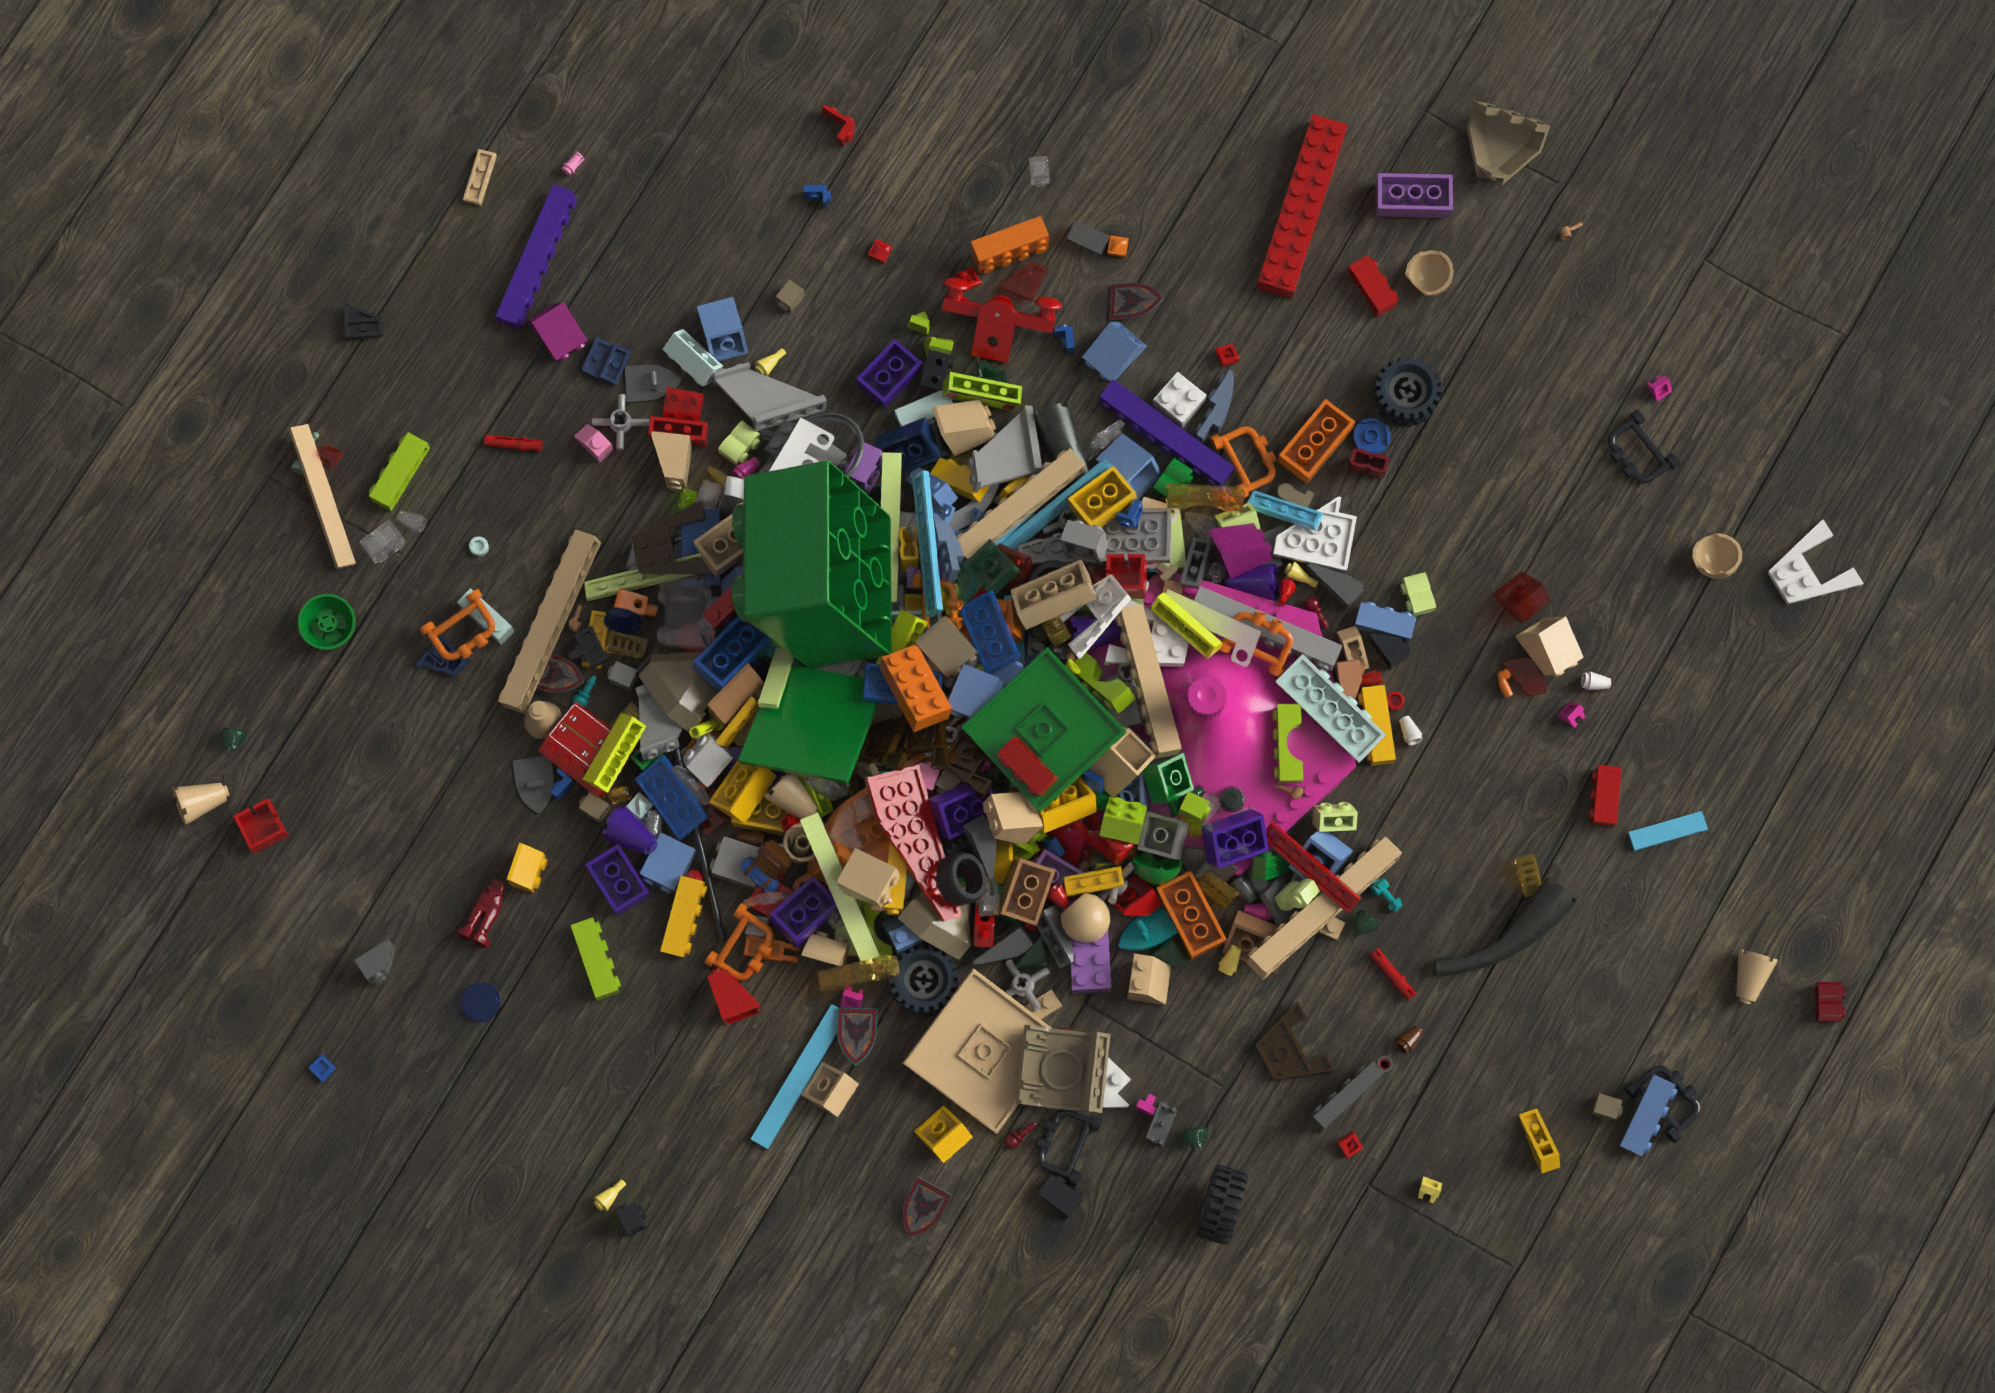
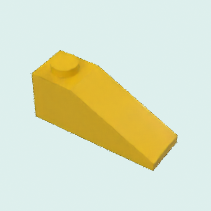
M1538 1109L1519 1114L1525 1135L1541 1173L1560 1168L1558 1150Z

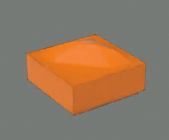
M1111 235L1107 255L1126 258L1129 238Z

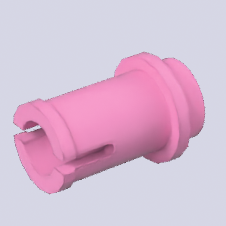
M575 152L567 163H563V172L569 176L574 174L575 169L585 160L579 152Z

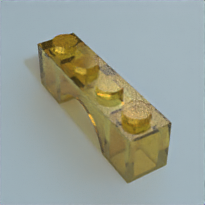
M1167 484L1166 505L1167 508L1187 509L1191 506H1212L1224 511L1243 512L1245 493L1243 487Z
M891 955L817 972L820 990L829 992L845 989L850 985L861 982L887 979L900 975L897 956Z

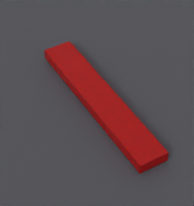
M1274 822L1270 823L1266 828L1268 845L1307 879L1314 880L1317 887L1345 912L1350 913L1361 897Z

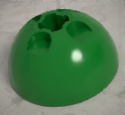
M321 594L311 598L304 604L298 617V628L303 639L309 645L321 650H333L343 646L353 635L356 625L355 614L351 605L342 597L334 594Z

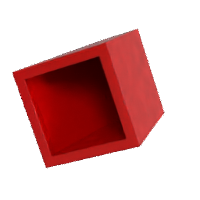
M715 969L710 972L711 975L707 976L725 1025L762 1012L759 1003L726 969Z

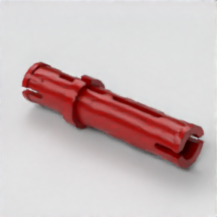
M486 434L484 439V446L511 448L518 449L521 452L525 450L541 452L543 446L542 440L526 439L523 436L521 438Z
M1379 948L1369 956L1393 983L1392 986L1397 988L1407 1001L1417 994L1406 982L1407 978L1401 976Z

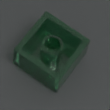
M991 539L962 565L987 592L992 590L995 595L1021 571Z

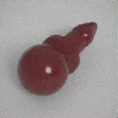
M1308 597L1304 602L1305 609L1316 613L1320 625L1328 629V622L1322 612H1320L1322 607H1319L1318 599Z
M1036 1123L1027 1124L1019 1132L1015 1130L1014 1134H1008L1004 1139L1005 1146L1009 1149L1017 1148L1020 1142L1024 1141L1023 1137L1034 1129Z

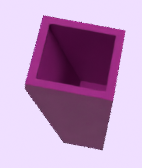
M561 301L556 302L527 321L554 360L559 359L562 361L570 356L568 354L574 349L575 351L580 350L585 346L584 342L588 341L564 302Z
M1254 523L1208 530L1217 555L1231 579L1272 560L1270 552L1273 550L1268 541L1264 542L1266 538L1262 529H1257Z

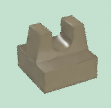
M1160 563L1155 571V574L1159 577L1158 584L1164 588L1165 584L1176 576L1178 568L1173 564L1167 567Z

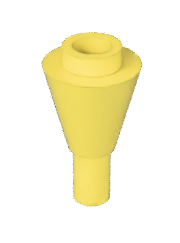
M781 348L775 354L756 361V372L768 376L778 360L786 354L785 350Z
M1295 561L1292 564L1288 563L1284 570L1285 578L1302 583L1305 582L1314 588L1318 584V581L1308 576Z
M620 1179L613 1187L594 1197V1205L600 1211H608L618 1192L626 1183Z

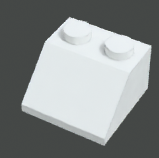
M710 732L700 736L696 744L686 751L683 758L686 767L707 787L733 759L727 747L717 744L715 741L718 738Z

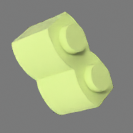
M741 421L719 446V453L737 466L739 463L747 460L748 452L751 449L758 447L761 442L759 440L760 433L755 432L752 427Z
M1423 572L1403 578L1400 588L1402 594H1406L1408 599L1406 601L1407 611L1411 612L1413 616L1435 611L1436 604L1426 573Z
M1303 879L1301 882L1292 881L1274 899L1281 910L1289 911L1294 907H1306L1320 890L1312 879Z

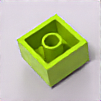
M1109 797L1100 836L1138 845L1147 806L1139 802L1124 801L1118 797Z

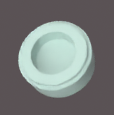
M474 537L469 543V549L473 555L480 557L488 552L489 545L485 538Z

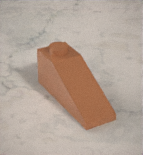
M1358 659L1335 662L1336 682L1344 689L1342 693L1347 697L1350 695L1355 699L1362 681V675L1364 674L1363 663H1360Z

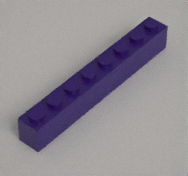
M555 184L552 185L496 314L498 323L519 330L521 325H524L527 318V309L531 308L534 302V293L540 289V279L542 275L547 273V263L555 254L554 247L556 242H560L563 226H566L569 222V212L576 206L577 199L575 198L574 191Z
M1114 379L1100 395L1099 402L1103 409L1106 411L1111 410L1116 414L1117 419L1129 423L1135 432L1144 434L1150 443H1156L1164 453L1172 454L1178 461L1190 467L1196 476L1205 478L1211 487L1221 488L1233 473L1234 466Z

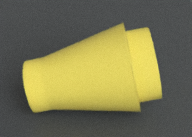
M1231 945L1228 952L1218 963L1220 965L1218 969L1232 976L1237 970L1242 949Z

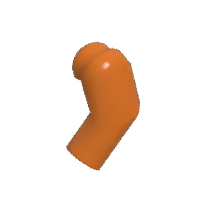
M1508 669L1500 670L1497 674L1498 685L1504 698L1513 695L1506 680L1511 677Z

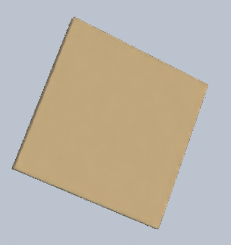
M972 968L903 1061V1064L997 1134L1018 1106L1016 1097L1024 1025L1051 1027Z

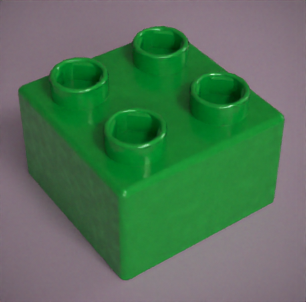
M829 460L746 476L744 478V503L737 504L732 515L734 534L738 543L743 548V575L737 576L734 579L731 591L734 609L738 617L742 621L750 622L768 636L775 647L783 648L807 668H817L891 654L890 515Z

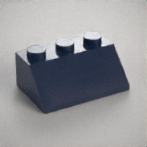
M925 417L878 435L874 443V447L882 450V454L902 453L901 474L936 461L941 457L935 432Z

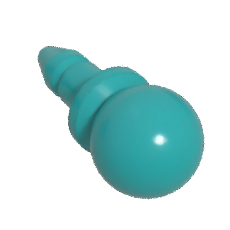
M593 675L588 679L583 690H578V694L573 697V704L578 702L583 707L587 705V698L591 696L589 692L595 684L596 676Z

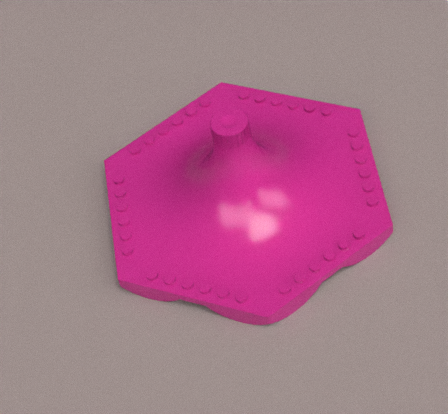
M1177 573L1171 581H1176L1180 584L1182 574ZM1156 574L1148 581L1149 587L1146 592V599H1143L1144 606L1148 609L1152 607L1156 598L1163 593V588L1158 584L1159 577ZM1202 580L1200 586L1322 637L1318 618L1314 612L1286 604L1281 607L1278 605V602L1208 581ZM1182 586V596L1194 601L1199 589ZM1211 632L1216 638L1223 640L1224 637ZM1121 637L1118 641L1087 652L1097 661L1103 671L1099 681L1116 675L1120 664H1104L1109 645L1126 649L1125 644L1121 642ZM1259 640L1255 647L1276 658L1279 657L1282 651L1276 647L1269 648L1264 645V642ZM1189 643L1183 667L1160 666L1182 748L1179 753H1184L1194 787V790L1190 792L1210 801L1208 807L1211 808L1206 821L1201 820L1200 824L1181 815L1173 817L1190 822L1184 847L1205 849L1201 826L1249 809L1263 814L1265 829L1271 822H1274L1283 831L1287 832L1307 812L1313 809L1314 805L1320 803L1356 767L1354 758L1301 708V724L1288 733L1287 748L1293 757L1303 761V781L1301 784L1280 785L1292 790L1298 785L1304 790V793L1299 799H1294L1289 793L1277 789V779H1274V767H1277V759L1273 758V749L1276 748V740H1273V729H1276V721L1272 720V711L1275 710L1277 704L1297 703L1275 683L1280 677L1268 671L1271 663L1252 655L1249 665L1243 667L1231 660L1234 647H1232L1230 653L1218 650L1207 659ZM1238 650L1236 658L1240 662H1244L1247 660L1248 654ZM1288 655L1283 665L1285 671L1299 657L1295 655ZM1128 670L1124 671L1125 678L1131 676L1130 673H1128ZM1331 670L1326 671L1330 676L1328 679L1334 684ZM1145 726L1132 729L1135 733L1140 734L1141 739L1148 741L1149 745L1151 740L1150 736L1145 732ZM1187 793L1178 798L1180 806L1182 805ZM1151 802V812L1171 817L1168 803L1152 804ZM1098 810L1099 815L1097 818L1103 822L1105 810ZM1253 856L1232 863L1238 867V870L1232 876L1240 877L1253 865Z

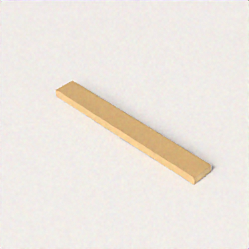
M309 425L291 427L289 432L335 567L340 569L354 566L356 562Z

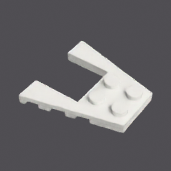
M1821 520L1768 571V575L1787 605L1863 585L1854 567L1821 585L1806 562L1802 553L1833 536L1824 520Z
M1112 574L1093 585L1096 600L1086 604L1097 620L1068 644L1079 659L1082 658L1131 599ZM1082 606L1050 619L1051 623L1056 628L1059 627Z
M1130 600L1125 607L1138 605V603ZM1144 607L1148 623L1153 624L1151 636L1159 666L1183 667L1189 643L1152 610ZM1109 645L1104 665L1112 663L1128 666L1130 662H1127L1125 651L1127 650Z

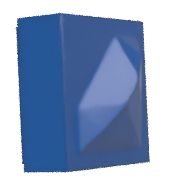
M1087 770L1084 773L1085 783L1093 792L1100 795L1104 791L1103 778Z
M1046 837L1041 841L1046 850L1057 857H1061L1065 853L1057 837Z

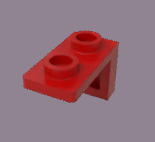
M824 104L822 106V113L843 126L837 135V143L844 147L854 137L855 122L850 116H843L838 113V110L833 106L828 107Z

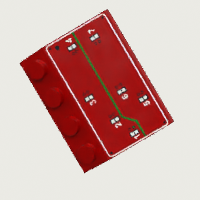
M575 702L550 732L538 751L595 796L600 797L607 793L595 788L582 779L612 729L578 702ZM634 747V749L632 750V752H631V754L629 755V757H628L627 761L625 762L624 766L626 765V763L628 762L629 758L631 757V755H632L633 752L635 751L636 747Z

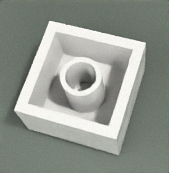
M1177 372L1153 399V407L1177 426L1183 428L1205 403L1207 395Z

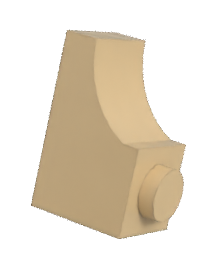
M1356 626L1338 631L1337 634L1340 645H1343L1342 650L1346 661L1358 659L1360 663H1363L1364 670L1368 669L1369 664L1362 638Z

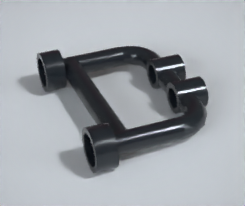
M1637 409L1630 413L1631 418L1613 430L1609 435L1608 445L1613 451L1610 453V456L1615 463L1621 461L1624 465L1622 472L1626 477L1632 475L1638 482L1649 483L1669 468L1674 470L1680 466L1678 458L1673 453L1664 457L1643 431L1640 425L1645 422V418ZM1630 427L1661 464V466L1647 476H1643L1638 472L1635 464L1630 462L1625 452L1615 442L1616 438Z
M1654 1066L1637 1082L1627 1084L1624 1090L1632 1099H1636L1640 1094L1644 1096L1646 1091L1644 1085L1652 1079L1653 1075L1662 1073L1669 1082L1675 1084L1682 1097L1693 1106V1111L1680 1124L1668 1112L1665 1118H1663L1670 1125L1665 1131L1666 1136L1673 1143H1677L1682 1138L1680 1134L1700 1115L1701 1106L1695 1097L1697 1091L1691 1085L1686 1087L1681 1082L1684 1078L1677 1070L1672 1073L1665 1066Z
M1059 1109L1056 1111L1052 1120L1047 1119L1044 1130L1047 1131L1044 1138H1039L1036 1146L1039 1149L1037 1160L1040 1167L1069 1180L1068 1184L1076 1187L1081 1172L1074 1168L1090 1129L1098 1132L1103 1117L1096 1115L1093 1118L1071 1110ZM1069 1116L1084 1122L1067 1167L1064 1170L1047 1163L1045 1156L1061 1117Z

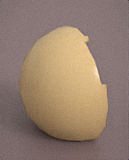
M1430 250L1421 251L1413 256L1407 264L1405 274L1421 294L1430 297L1446 291L1452 283L1454 271L1453 264L1447 255L1441 251Z
M1714 533L1704 537L1699 542L1697 541L1693 548V561L1697 570L1703 575L1710 578L1723 579L1736 572L1742 561V550L1739 543L1732 537Z
M1084 893L1061 913L1062 927L1067 935L1075 941L1084 943L1095 942L1102 938L1109 928V909L1105 902L1096 895Z

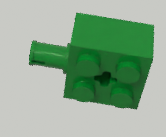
M1184 753L1158 758L1150 762L1143 770L1152 804L1168 803L1171 817L1180 816L1179 810L1181 806L1178 798L1188 793V791L1194 790Z

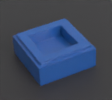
M322 1054L308 1067L321 1082H324L337 1069Z

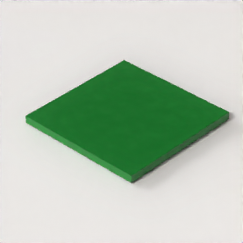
M1048 647L961 726L1040 813L1127 733ZM1012 737H1018L1059 778L1043 796L1033 795L1027 789L1028 785L1024 781L1020 782L1013 775L1014 771L1010 767L1006 768L999 761L1000 757L997 753Z
M792 665L778 709L758 708L738 761L744 765L848 784L879 702L862 701L864 678Z

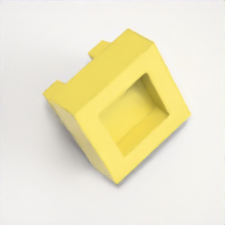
M1423 1176L1418 1198L1422 1199L1424 1194L1431 1195L1430 1202L1434 1203L1436 1198L1439 1197L1442 1183Z

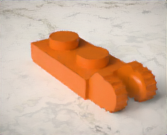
M747 936L744 956L754 958L765 939ZM773 940L770 945L773 948L768 958L765 956L762 958L779 962L798 963L799 958L784 955V949L800 951L801 946L795 948L792 944L785 943L784 941Z

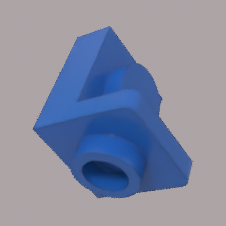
M826 184L804 185L805 198L809 200L823 198V206L827 208V202H831V192L827 191Z
M1059 325L1057 328H1053V337H1062V347L1066 348L1067 354H1074L1075 346L1072 326Z
M1134 499L1132 505L1128 506L1126 514L1117 512V523L1124 528L1131 527L1135 529L1144 510L1142 501Z
M558 768L556 772L562 780H558L552 786L551 794L559 801L574 783L570 775Z

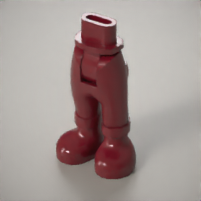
M493 878L490 885H486V889L479 895L473 905L471 913L466 920L467 924L459 927L455 935L470 941L474 928L477 926L481 915L485 913L472 941L476 945L488 949L490 941L487 938V932L490 931L500 912L503 896L505 895L503 891L507 884Z

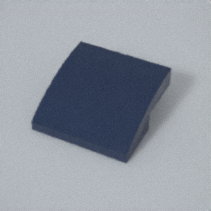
M596 337L580 372L601 381L617 385L631 351Z

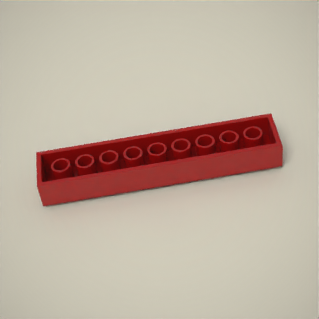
M1312 114L1256 289L1289 299L1293 298L1346 134L1347 124Z

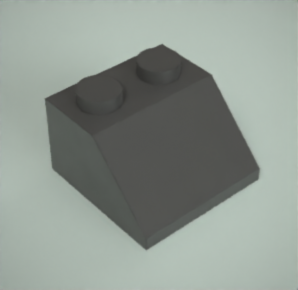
M389 939L355 959L363 975L372 985L382 984L387 980L386 977L390 975L396 948Z

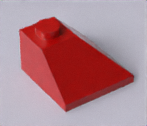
M1133 873L1126 879L1128 880V885L1121 895H1117L1116 903L1112 904L1125 916H1149L1162 905V902L1154 889L1137 874Z

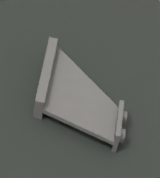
M749 362L737 364L728 369H720L713 376L714 386L718 385L753 421L755 432L780 425L784 419L794 421L826 410L827 400L824 395L815 396L750 370Z
M1025 405L1023 411L979 452L973 450L971 458H968L967 466L968 469H971L970 484L973 485L974 493H978L979 488L1027 475L1031 477L1033 474L1038 475L1041 472L1042 463L1032 406Z
M645 685L635 688L639 698V719L641 723L646 725L640 737V752L643 760L653 759L661 753L671 752L676 747H679L678 737L683 728L664 713Z

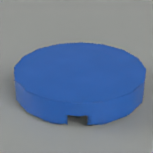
M1367 418L1360 421L1355 427L1353 442L1357 449H1364L1371 454H1380L1386 450L1391 434L1388 426L1381 422V420Z

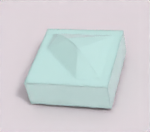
M638 793L626 807L642 820L654 805L642 794Z

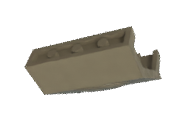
M1024 1025L1016 1103L1035 1107L1102 1113L1111 1034Z

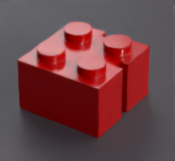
M1107 554V573L1105 578L1112 574L1131 599H1146L1148 563L1145 554H1128L1130 566H1127L1124 554Z
M269 798L253 805L257 814L254 815L251 809L247 808L233 816L245 841L254 854L289 836Z

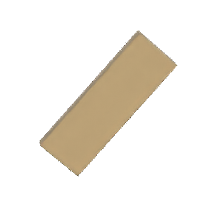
M478 149L463 202L482 206L497 157L496 153Z

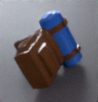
M774 840L764 842L757 851V857H747L742 861L740 867L744 872L743 874L750 877L761 888L760 890L762 892L765 891L768 895L776 892L780 884L777 879L780 875L786 873L792 864V858Z

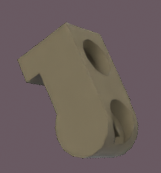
M1285 483L1279 486L1276 496L1279 499L1308 508L1314 493L1307 490L1306 494L1295 490L1290 484Z

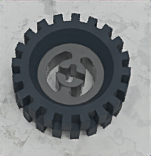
M1404 355L1399 356L1397 361L1393 358L1389 361L1388 366L1385 364L1382 367L1381 372L1377 376L1373 389V400L1376 399V409L1381 408L1380 415L1383 417L1386 414L1388 416L1387 421L1390 423L1394 419L1397 420L1396 425L1401 426L1402 422H1406V427L1412 426L1413 422L1419 425L1423 419L1425 421L1429 419L1438 405L1442 393V387H1440L1442 383L1441 378H1437L1438 372L1436 369L1431 370V363L1423 364L1424 359L1421 357L1418 358V361L1413 360V355H1409L1407 360H1404ZM1404 382L1400 386L1397 398L1394 394V387L1398 383ZM1417 387L1420 392V398L1410 403L1414 398Z
M918 944L916 948L911 946L908 948V951H902L899 954L900 957L893 962L889 978L891 992L896 1003L898 1002L903 1010L907 1009L910 1014L914 1015V1013H917L919 1016H924V1014L935 1015V1012H940L957 990L958 972L956 965L952 962L949 954L946 955L944 951L934 948L933 945L925 947L924 944ZM922 969V971L917 973L916 979L922 980L923 977H927V981L930 982L921 985V981L915 980L916 987L919 989L916 992L910 986V977L916 970ZM932 970L938 977V985L934 991L926 993L932 987L931 982H933V979L929 973Z

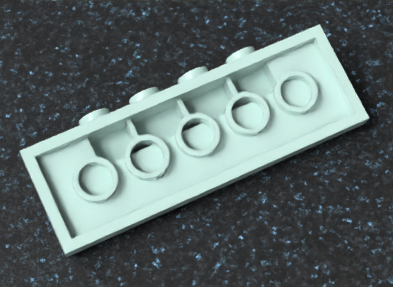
M1302 654L1275 683L1297 704H1301V708L1360 763L1386 734L1370 719L1372 716L1365 709L1361 711L1356 706L1358 703L1350 695L1347 697L1342 693L1344 689L1337 682L1333 684L1328 679L1330 676L1325 670H1319Z

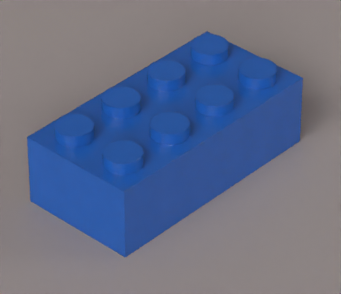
M737 617L693 661L692 669L720 692L747 663L750 665L771 643V639L750 622L742 621Z

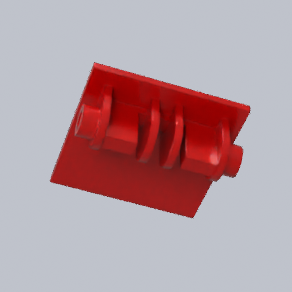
M667 387L662 417L700 421L701 409L704 404V393Z

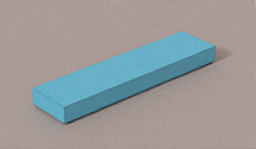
M1253 490L1247 503H1251L1256 512L1316 531L1323 518L1322 512Z
M1700 811L1630 831L1628 836L1633 851L1704 832L1708 828L1703 813Z

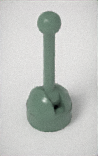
M318 432L312 433L314 442L319 438ZM299 459L295 460L291 470L297 474L304 475Z

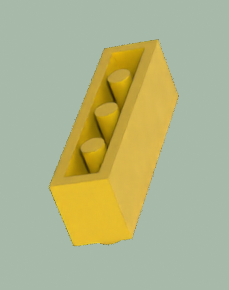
M1385 685L1362 687L1360 694H1358L1359 705H1362V709H1365L1372 716L1370 719L1386 734L1366 755L1367 761H1370L1371 766L1394 764L1396 757Z
M680 876L660 951L680 957H685L686 954L690 953L692 943H689L691 935H695L697 924H694L696 916H700L702 905H699L701 897H705L707 886H704L705 882Z

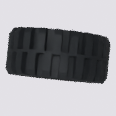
M1220 1164L1214 1167L1197 1226L1196 1235L1199 1238L1222 1245L1229 1244L1246 1188L1248 1175L1244 1171Z

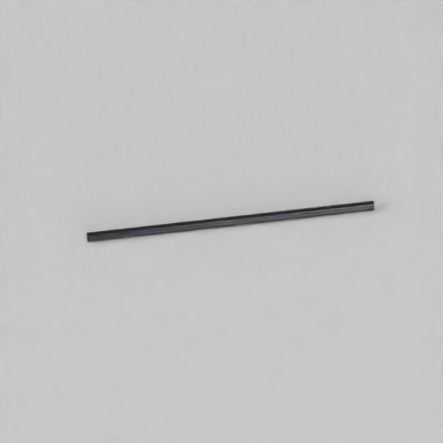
M679 746L673 750L677 771L690 789ZM698 826L692 833L705 886H707V894L719 942H724L727 939Z

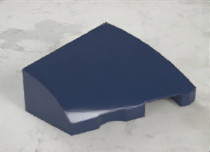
M444 636L439 638L447 652L453 653L457 650ZM433 645L429 651L424 653L416 665L457 676L471 660L469 658L463 659L462 657L456 660H446Z

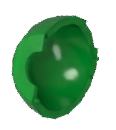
M1145 851L1133 857L1135 871L1139 877L1153 885H1164L1171 882L1180 873L1183 865L1182 857L1180 860L1168 857L1158 860L1154 858L1152 853Z

